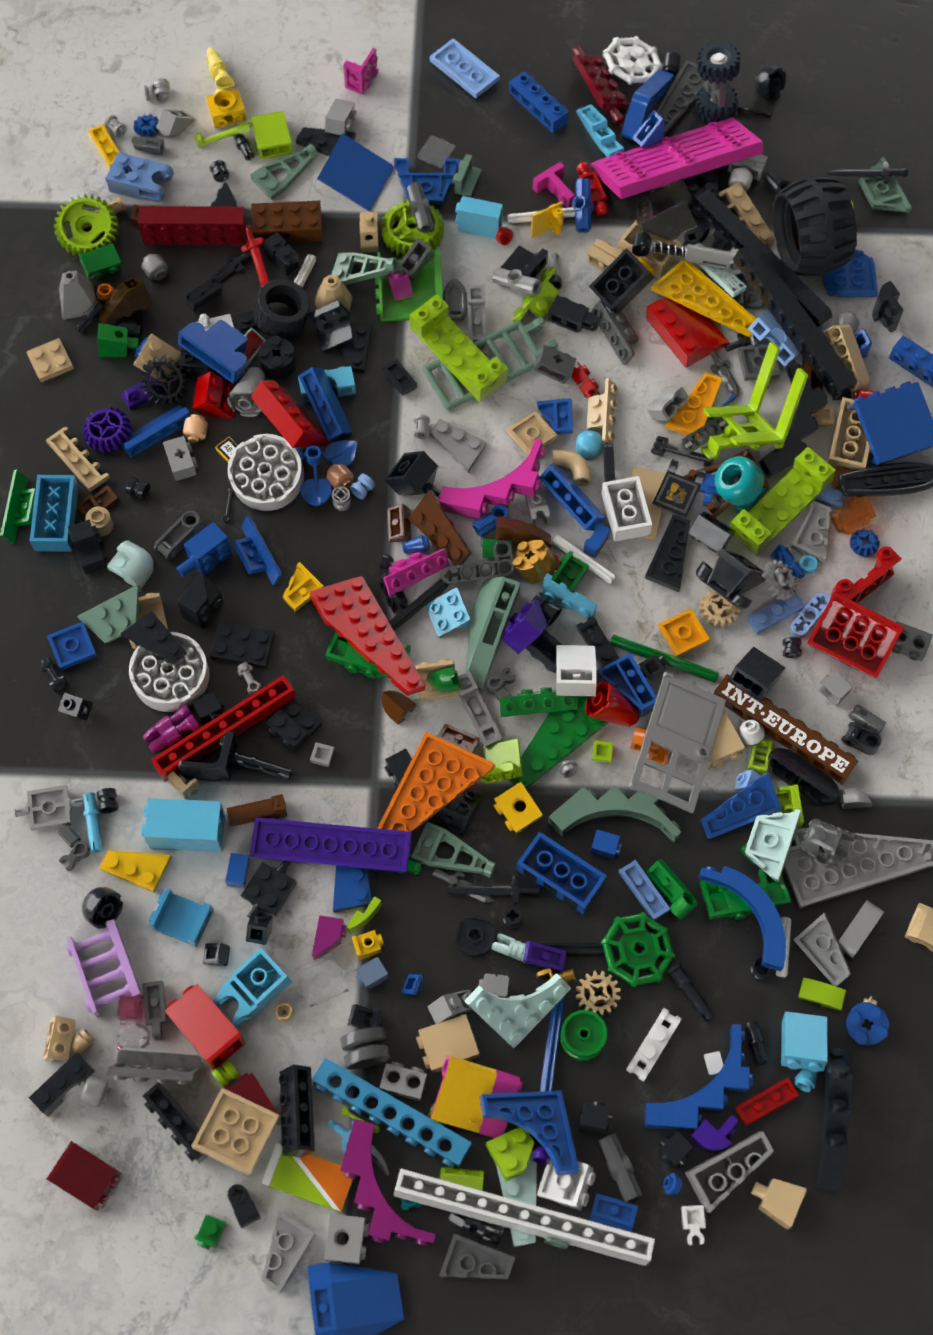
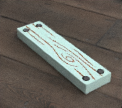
M698 264L730 296L735 297L746 290L747 286L734 274L729 273L727 269Z

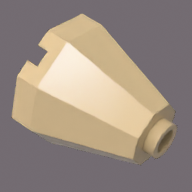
M329 275L325 277L317 292L316 308H322L339 300L350 312L353 300L351 293L338 276Z

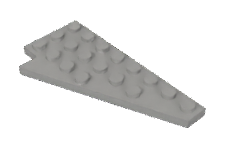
M796 828L793 837L795 846L790 847L783 869L800 909L933 867V840L855 833L863 836V841L854 840L851 842L840 838L835 853L840 855L843 860L842 863L838 862L837 865H831L822 855L818 854L817 857H814L802 849L803 845L801 843L804 840L807 828Z

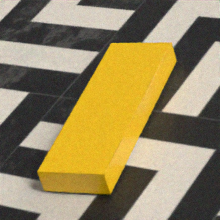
M101 124L88 130V133L110 169L117 153L120 151L104 125Z

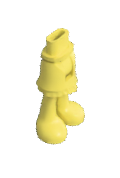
M213 47L208 48V68L211 77L215 80V84L218 87L215 93L221 90H233L232 87L235 83L226 71V63L222 61L220 54Z

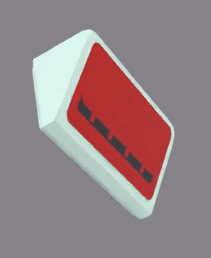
M252 328L244 335L247 337L246 352L243 353L247 358L246 367L258 354L261 345L266 341Z

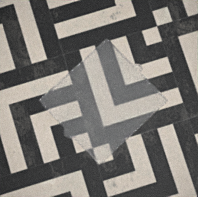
M431 135L417 155V158L428 162L429 165L432 164L442 169L444 159L450 157L456 145Z

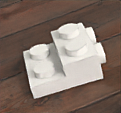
M550 1158L548 1165H546L537 1196L581 1211L582 1206L585 1207L588 1203V1186L593 1185L595 1181L594 1169L588 1164L578 1162L579 1172L577 1174L556 1175Z

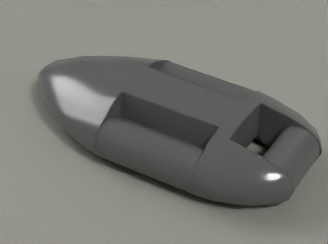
M451 279L444 288L443 300L449 306L448 317L453 322L463 321L468 312L467 292L458 279Z

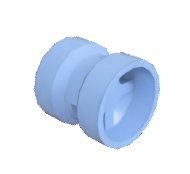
M361 474L358 477V481L350 486V490L357 498L363 500L367 496V492L375 487V483L366 474Z

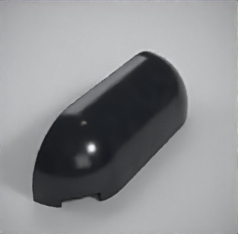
M775 748L769 753L768 760H770L773 768L772 772L790 786L798 784L799 792L816 803L833 802L839 795V788L831 777L793 751L785 748Z

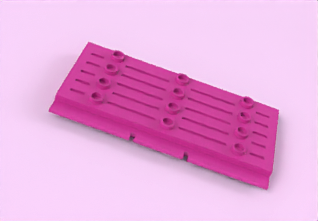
M732 117L719 122H711L707 126L679 135L664 137L662 141L645 148L638 147L625 152H617L613 156L591 163V166L595 169L596 175L620 199L762 154L763 142Z

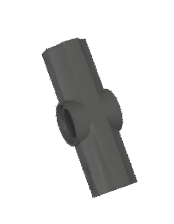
M413 182L407 186L412 216L416 219L419 232L423 234L430 233L434 229V225L430 215L429 201L425 198L422 185Z
M616 1134L599 1140L600 1147L607 1160L608 1171L613 1181H616L624 1202L642 1196L633 1175L632 1164L628 1156L624 1154Z

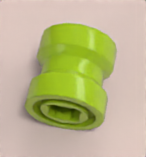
M229 1059L223 1062L222 1067L216 1068L211 1072L222 1088L229 1085L232 1079L236 1080L240 1077V1074Z

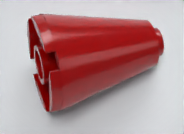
M605 681L598 683L595 696L587 697L585 713L591 718L631 727L639 721V711L610 683Z

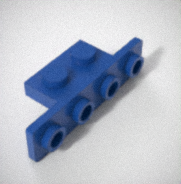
M247 516L241 526L246 538L235 540L233 546L248 574L265 571L272 585H276L282 576L281 569L273 559V555L268 550L264 538L261 537L257 530L256 524L250 516Z

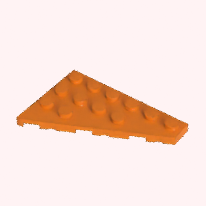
M425 732L377 829L413 832L493 770L495 763Z

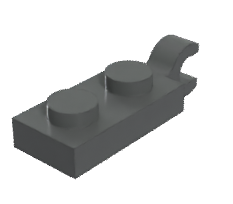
M162 980L142 983L146 1026L152 1025L154 1040L163 1039L161 1024L167 1023L164 982Z

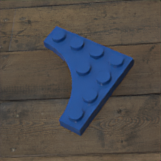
M561 1090L482 1094L480 1096L483 1118L508 1121L529 1132L548 1153L554 1165L556 1175L577 1174L579 1172Z

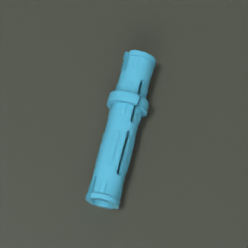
M89 792L88 796L86 793L82 795L85 808L83 815L86 817L90 853H98L97 850L99 852L103 851L98 820L100 813L96 806L95 793Z

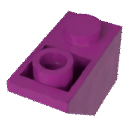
M399 269L397 272L385 275L392 296L396 301L413 296L409 275Z

